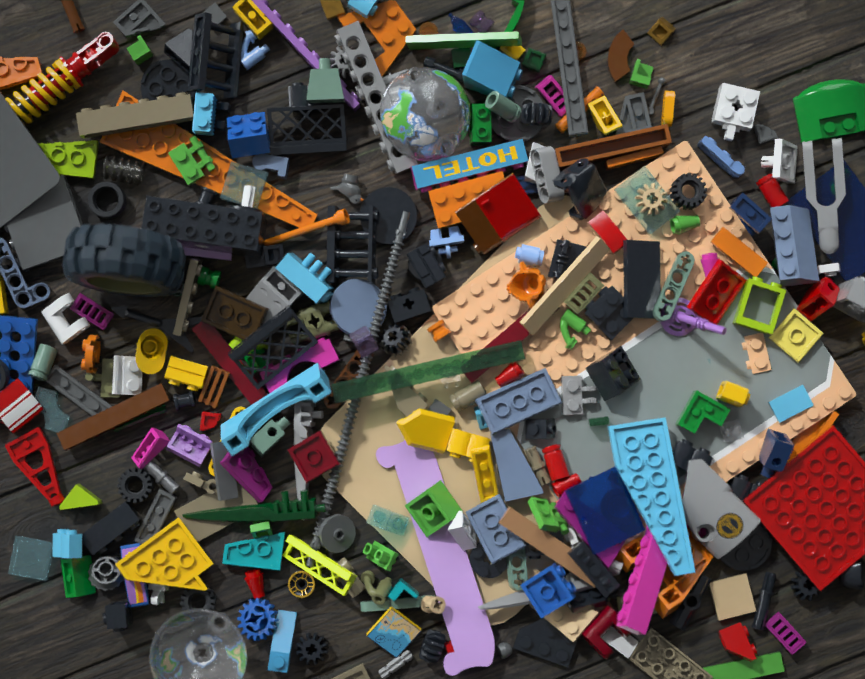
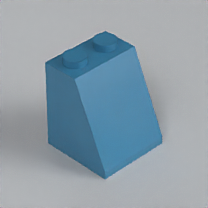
M476 40L462 77L465 88L487 96L491 92L497 91L509 99L515 93V82L520 80L523 70H521V63Z

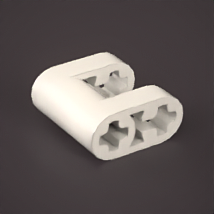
M70 293L61 296L41 312L62 345L73 340L90 327L85 317L70 325L62 314L65 309L74 303Z

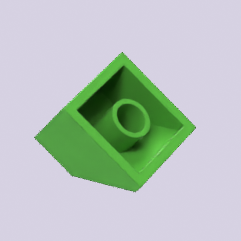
M441 480L405 505L426 537L449 523L456 517L459 511H462Z

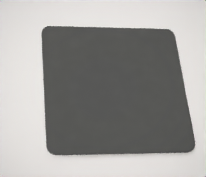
M0 92L1 228L56 186L60 181V175Z

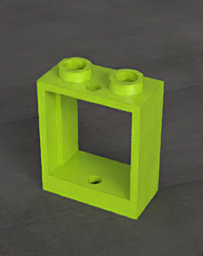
M752 276V279H746L747 281L740 297L733 324L772 335L786 290L782 289V285L771 282V284L763 283L764 279ZM752 286L778 294L769 325L743 317Z

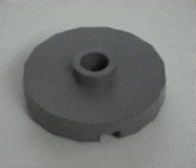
M334 514L322 522L318 535L321 546L330 552L340 553L351 546L356 531L351 519L345 515Z

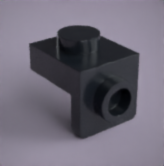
M554 418L525 420L526 439L555 438L557 426Z

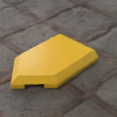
M419 408L406 418L398 420L396 424L401 430L407 445L443 454L455 423V417Z

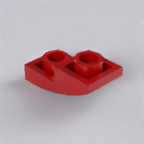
M601 211L588 222L613 254L623 248V240H627V238L604 211Z

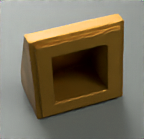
M320 0L327 20L345 14L340 0Z
M661 17L647 33L662 45L676 28L665 18Z

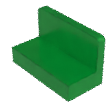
M90 555L82 556V558L61 559L66 598L96 593L95 586L88 579V571L92 564Z

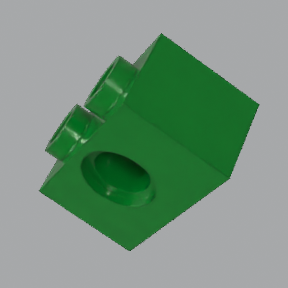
M472 104L470 106V146H489L491 143V110L485 104Z

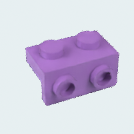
M178 424L176 432L168 443L166 450L200 467L211 449L210 443L213 442L208 436L194 432L191 427Z

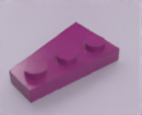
M248 446L233 456L228 451L220 464L258 503L263 502L273 487L262 467L258 466L254 458L256 456L254 451L250 450Z

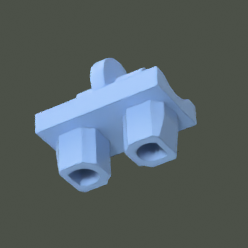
M458 226L448 227V238H442L441 229L431 230L429 245L433 247L445 246V248L438 249L439 254L446 253L447 259L451 258V252L458 251L457 246L449 247V245L464 243V237L461 235Z

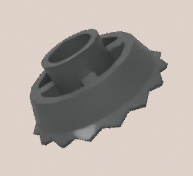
M110 555L94 559L88 571V579L91 581V584L96 586L97 589L104 591L119 587L120 583L124 581V576L115 564L120 560L116 556Z

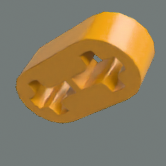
M664 91L661 125L668 124V127L672 126L675 91Z

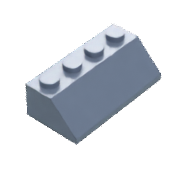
M792 205L771 207L770 217L772 218L771 224L780 285L786 287L818 283L819 276L809 209Z

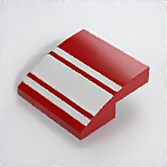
M19 378L0 392V419L13 434L44 410Z

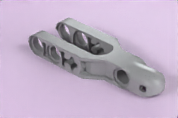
M842 138L832 139L836 200L829 206H822L816 201L812 141L802 142L806 199L817 210L820 249L826 254H832L839 248L837 208L846 195Z

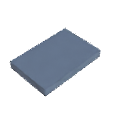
M500 494L465 512L491 564L527 546L522 538L498 523L508 509Z

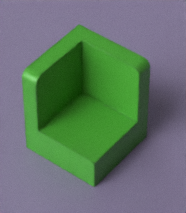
M141 35L137 37L139 41L127 48L137 65L154 56Z
M637 59L629 84L647 89L651 81L653 67L640 63L641 60Z

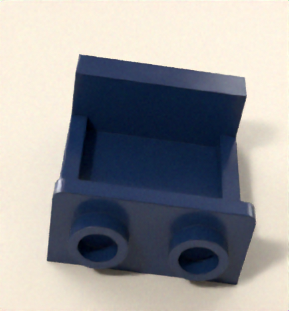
M744 193L735 198L729 207L739 217L751 237L755 233H760L772 219Z

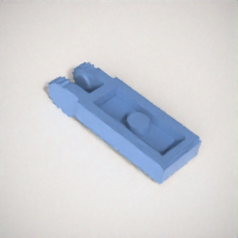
M705 135L697 144V147L729 175H732L733 178H738L745 172L744 166L741 165L742 163L733 161L731 155L727 151L721 150L714 139L708 138Z

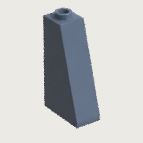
M510 429L502 430L494 435L490 433L505 502L542 494L543 489Z

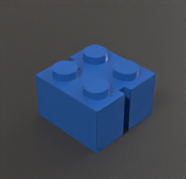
M254 112L241 116L234 115L227 118L228 143L232 158L270 153L269 130L265 112Z

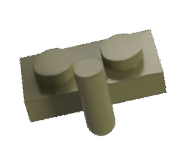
M102 359V374L87 373L85 375V379L88 381L101 382L100 397L121 398V394H112L114 359Z

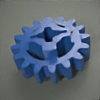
M262 598L250 599L249 604L244 603L243 607L245 609L238 611L242 615L237 618V620L241 621L238 628H243L241 634L247 635V639H254V641H260V638L266 640L267 635L272 636L271 630L277 629L274 623L279 621V619L275 618L278 611L272 610L275 605L269 604V600L263 599L262 601Z

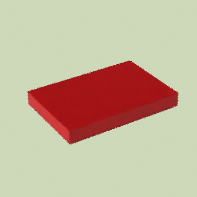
M718 259L687 305V308L698 317L718 325L747 280L724 261Z

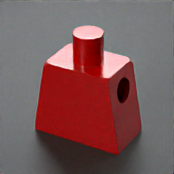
M822 278L807 290L796 310L811 322L835 305L840 290L831 278Z

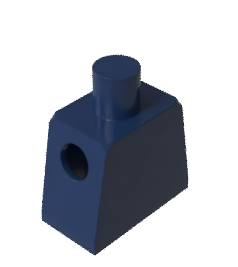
M772 429L767 430L759 454V460L763 464L762 476L771 478L775 470L780 472L784 470L794 448V444L787 434Z

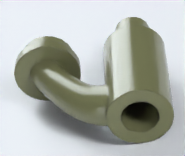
M371 571L363 572L360 578L365 584L366 591L372 597V601L378 605L384 604L392 589V579L386 577L379 582L375 589L372 585L375 581L374 573Z

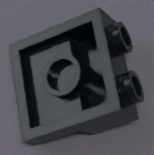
M605 286L598 293L600 296L595 302L592 299L586 305L585 309L587 311L584 315L610 340H613L633 318H624V297L613 286L609 288Z

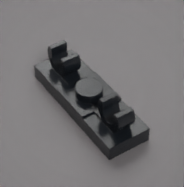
M580 541L567 553L605 598L620 586L583 541Z

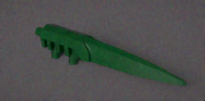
M308 490L300 491L301 500L298 498L292 501L289 499V491L281 492L282 501L276 500L273 503L209 509L182 514V516L186 519L217 522H268L316 518L317 512H326V505H317L316 497L309 499Z

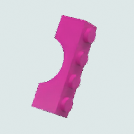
M319 339L315 346L311 347L265 384L269 393L287 383L291 370L301 362L318 363L321 368H325L339 361L340 359L330 339ZM273 363L268 365V369H277L278 367H280V363L275 366L273 365ZM265 371L260 373L262 379L265 378Z

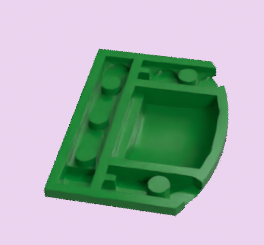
M845 79L824 81L806 88L798 97L795 96L793 98L801 143L865 132L864 83Z

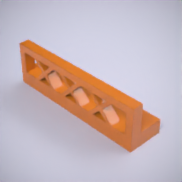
M833 411L793 437L791 441L794 444V448L787 463L831 427L839 414Z

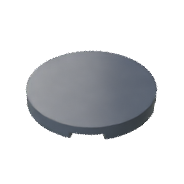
M350 279L335 289L330 299L329 309L330 315H332L340 330L352 336H365L367 333H370L369 327H372L370 322H373L372 316H375L373 311H376L375 306L378 305L376 300H379L378 295L381 294L380 289L375 284H371L364 279ZM385 305L386 310L383 311V313L385 314L384 316H382L383 321L386 316L387 305Z

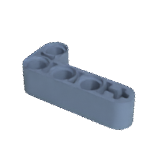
M0 238V243H4L2 247L3 252L6 253L8 251L9 255L0 258V272L16 305L20 308H26L48 298L51 290L46 283L41 282L30 287L27 286L7 241ZM6 258L10 259L13 263L12 268L8 270L2 267V261ZM18 276L21 279L20 286L13 287L10 284L11 277ZM38 286L46 287L47 294L40 297L36 294ZM20 294L28 295L29 302L27 304H21L18 301Z

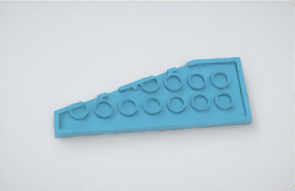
M666 417L609 426L608 432L614 465L674 576L695 573Z

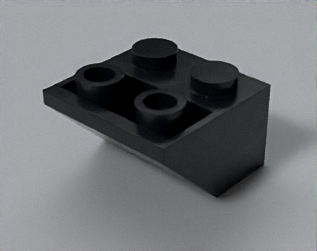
M622 346L602 356L585 368L604 401L622 394L640 380L636 369Z

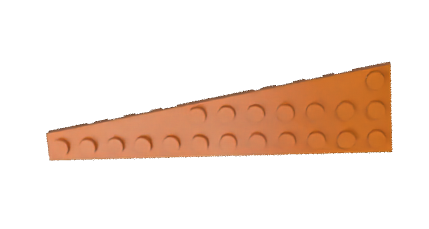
M122 91L116 106H119V103L122 102L138 103V100ZM176 124L104 135L100 143L183 178L168 152L183 143L186 144L188 149L191 148L193 145L189 139L193 135ZM202 141L204 150L208 156L212 157V163L216 169L211 172L208 171L207 167L201 169L205 176L196 181L195 184L214 190L218 194L241 204L244 186L250 185L256 187L253 208L262 210L263 213L298 228L315 223L318 216L316 213ZM197 152L192 155L197 163L202 160Z

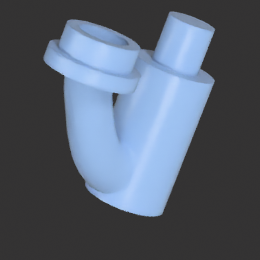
M251 30L244 32L246 36L241 48L240 61L247 70L266 57L264 54L270 50L265 44L261 48L257 46L247 53L250 41L254 43L257 39Z

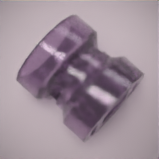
M479 10L468 24L472 28H476L478 33H487L495 22L491 18L488 19L485 13Z

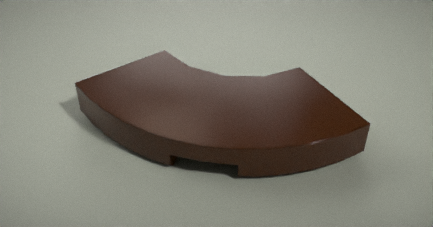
M624 29L616 35L608 52V70L614 82H617L631 71L627 63V56L634 43Z

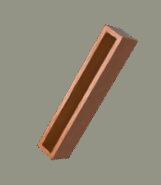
M668 124L555 148L559 170H563L579 159L586 158L590 163H595L659 146L667 147L672 141Z

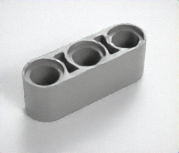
M551 146L533 149L530 153V159L540 200L543 203L563 200L564 190L555 187L553 184V180L560 174L555 150Z

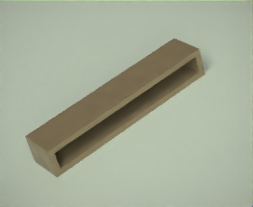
M186 92L177 93L176 97L170 98L164 95L157 97V100L140 99L138 103L122 102L119 103V106L115 107L103 105L97 110L85 108L81 112L76 113L79 136L86 139L193 121L194 103L190 94L187 95Z

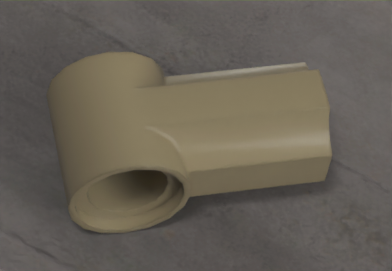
M345 557L337 562L355 574L354 568ZM358 576L348 591L352 598L365 589V585ZM342 577L336 578L345 587L348 581Z

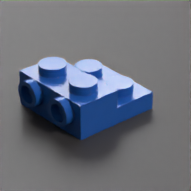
M556 563L520 585L541 618L576 597V587L571 581L567 582L564 577L566 575L564 568L561 565L557 566Z

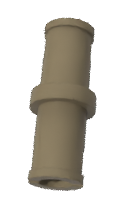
M536 446L526 449L525 453L532 465L531 469L535 472L540 486L545 485L544 483H550L551 479L545 469L546 464L541 460Z

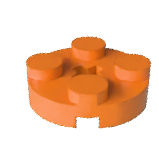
M89 335L87 340H83L82 350L85 351V359H82L81 370H86V373L95 374L98 368H94V366L100 360L101 344L100 341H96L100 338L99 335Z

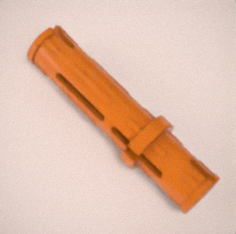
M596 86L595 89L583 98L585 112L589 109L588 103L605 95L599 87ZM566 115L555 123V127L561 133L568 129Z

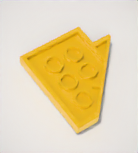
M178 517L118 561L115 566L127 581L206 591L208 588L198 575L212 566L213 562Z

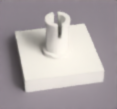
M775 139L774 156H763L761 160H765V162H761L762 167H773V178L787 184H795L797 146L784 139Z

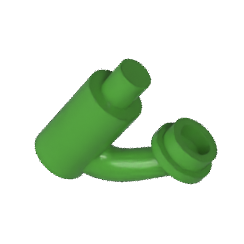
M567 309L560 319V330L567 344L565 348L571 350L577 343V340L574 336L570 337L568 326L578 333L580 331L583 332L585 335L591 329L585 325L586 321L570 309Z

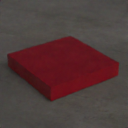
M322 430L288 449L306 483L341 464Z

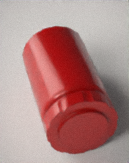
M773 173L759 179L756 184L760 186L759 189L770 207L782 206L789 201L777 179L772 177Z
M554 444L541 449L542 453H544L551 481L570 475L563 452L560 449V444Z

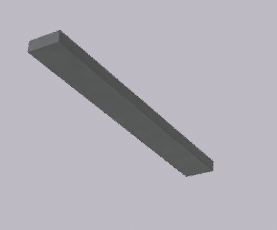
M550 0L569 137L588 135L570 0Z

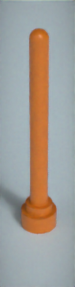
M341 209L333 217L266 239L264 245H275L334 224L346 225L350 223L349 214L346 209Z

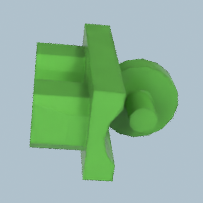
M375 540L373 544L367 543L363 550V553L367 555V559L388 571H391L392 565L396 563V557L398 556V553Z

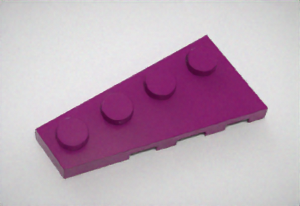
M564 491L554 508L569 526L573 527L581 540L585 541L591 548L590 550L602 561L605 568H609L629 535L568 491Z

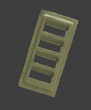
M590 272L564 302L578 315L604 287V284ZM588 280L593 282L597 287L595 289L592 288L587 283ZM585 286L592 293L589 295L582 289V287ZM578 292L586 298L584 301L577 295ZM573 297L580 303L579 306L571 300Z

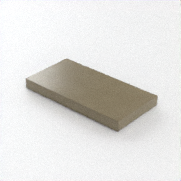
M237 480L239 498L218 501L216 488L213 490L215 494L206 493L174 511L197 542L234 522L183 518L182 514L216 508L258 504Z

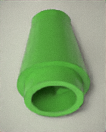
M698 215L674 216V218L670 219V227L673 234L677 233L680 235L700 226Z

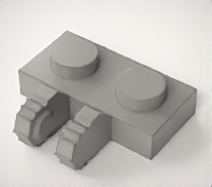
M581 375L561 376L562 415L583 414L582 403H597V398L595 397L582 398V391L594 392L597 390L596 386H582Z

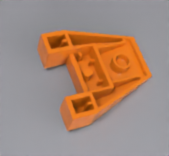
M689 527L687 531L695 573L674 576L667 563L660 586L662 591L658 593L654 609L662 619L678 609L713 558V555L699 541L692 537ZM643 537L633 539L621 547L615 557L616 561L624 563L622 569L626 573L635 568V558L640 552V542Z

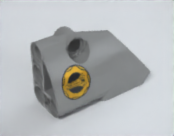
M702 459L690 460L688 462V472L682 499L685 521L691 530L692 537L699 541L716 559H719L746 538L760 523L761 519L732 492V488ZM701 528L706 530L703 538H700L698 534Z

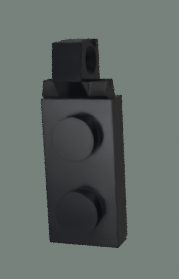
M596 587L575 593L576 597L566 604L573 614L605 606L611 599L617 598L618 588L606 598Z

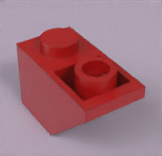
M741 622L718 631L725 651L750 662L756 660V648L754 644L749 643L747 638L750 636L746 626H742Z

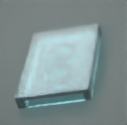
M644 166L615 188L614 191L650 235L679 213L680 210L667 194L662 198L667 199L668 202L663 204L665 206L663 211L659 209L658 215H655L653 210L651 216H647V210L644 213H640L643 207H636L635 205L640 201L634 199L635 196L640 195L637 190L639 188L644 190V184H647L650 188L651 183H655V189L660 186L650 171ZM652 195L647 198V200H650V204L655 201V199H652Z

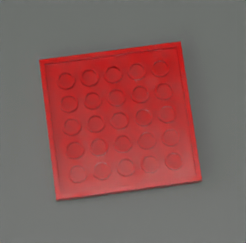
M834 425L829 427L786 463L782 472L777 471L743 500L820 591L865 554V461Z

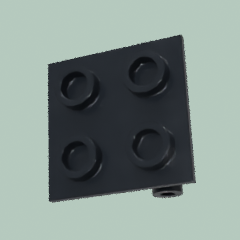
M557 239L548 277L559 279L586 249V246L571 243L568 240Z

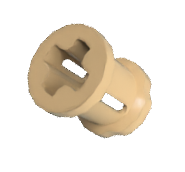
M425 596L421 601V609L425 613L434 612L440 614L446 606L445 600L439 596Z

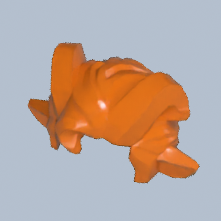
M522 261L519 265L520 271L513 275L511 281L507 284L506 290L516 299L527 302L529 308L532 309L534 304L545 294L546 278L541 275L538 268H530Z

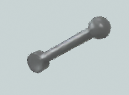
M663 77L658 79L659 85L651 105L648 107L649 115L654 113L653 108L662 85L666 82Z

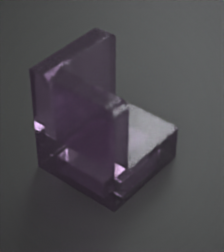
M366 326L349 334L362 358L379 349Z

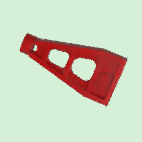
M37 427L5 445L12 461L49 501L51 507H55L65 500L60 490L50 445L41 427ZM38 450L42 453L43 465L38 469H32L25 459L26 456ZM44 470H48L51 477V483L47 486H43L37 478V474Z

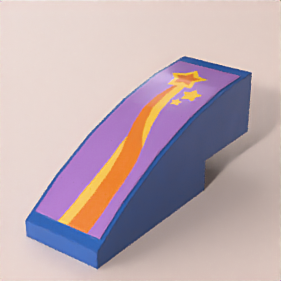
M140 543L120 546L121 559L139 547ZM124 578L129 607L149 605L148 584L127 581Z

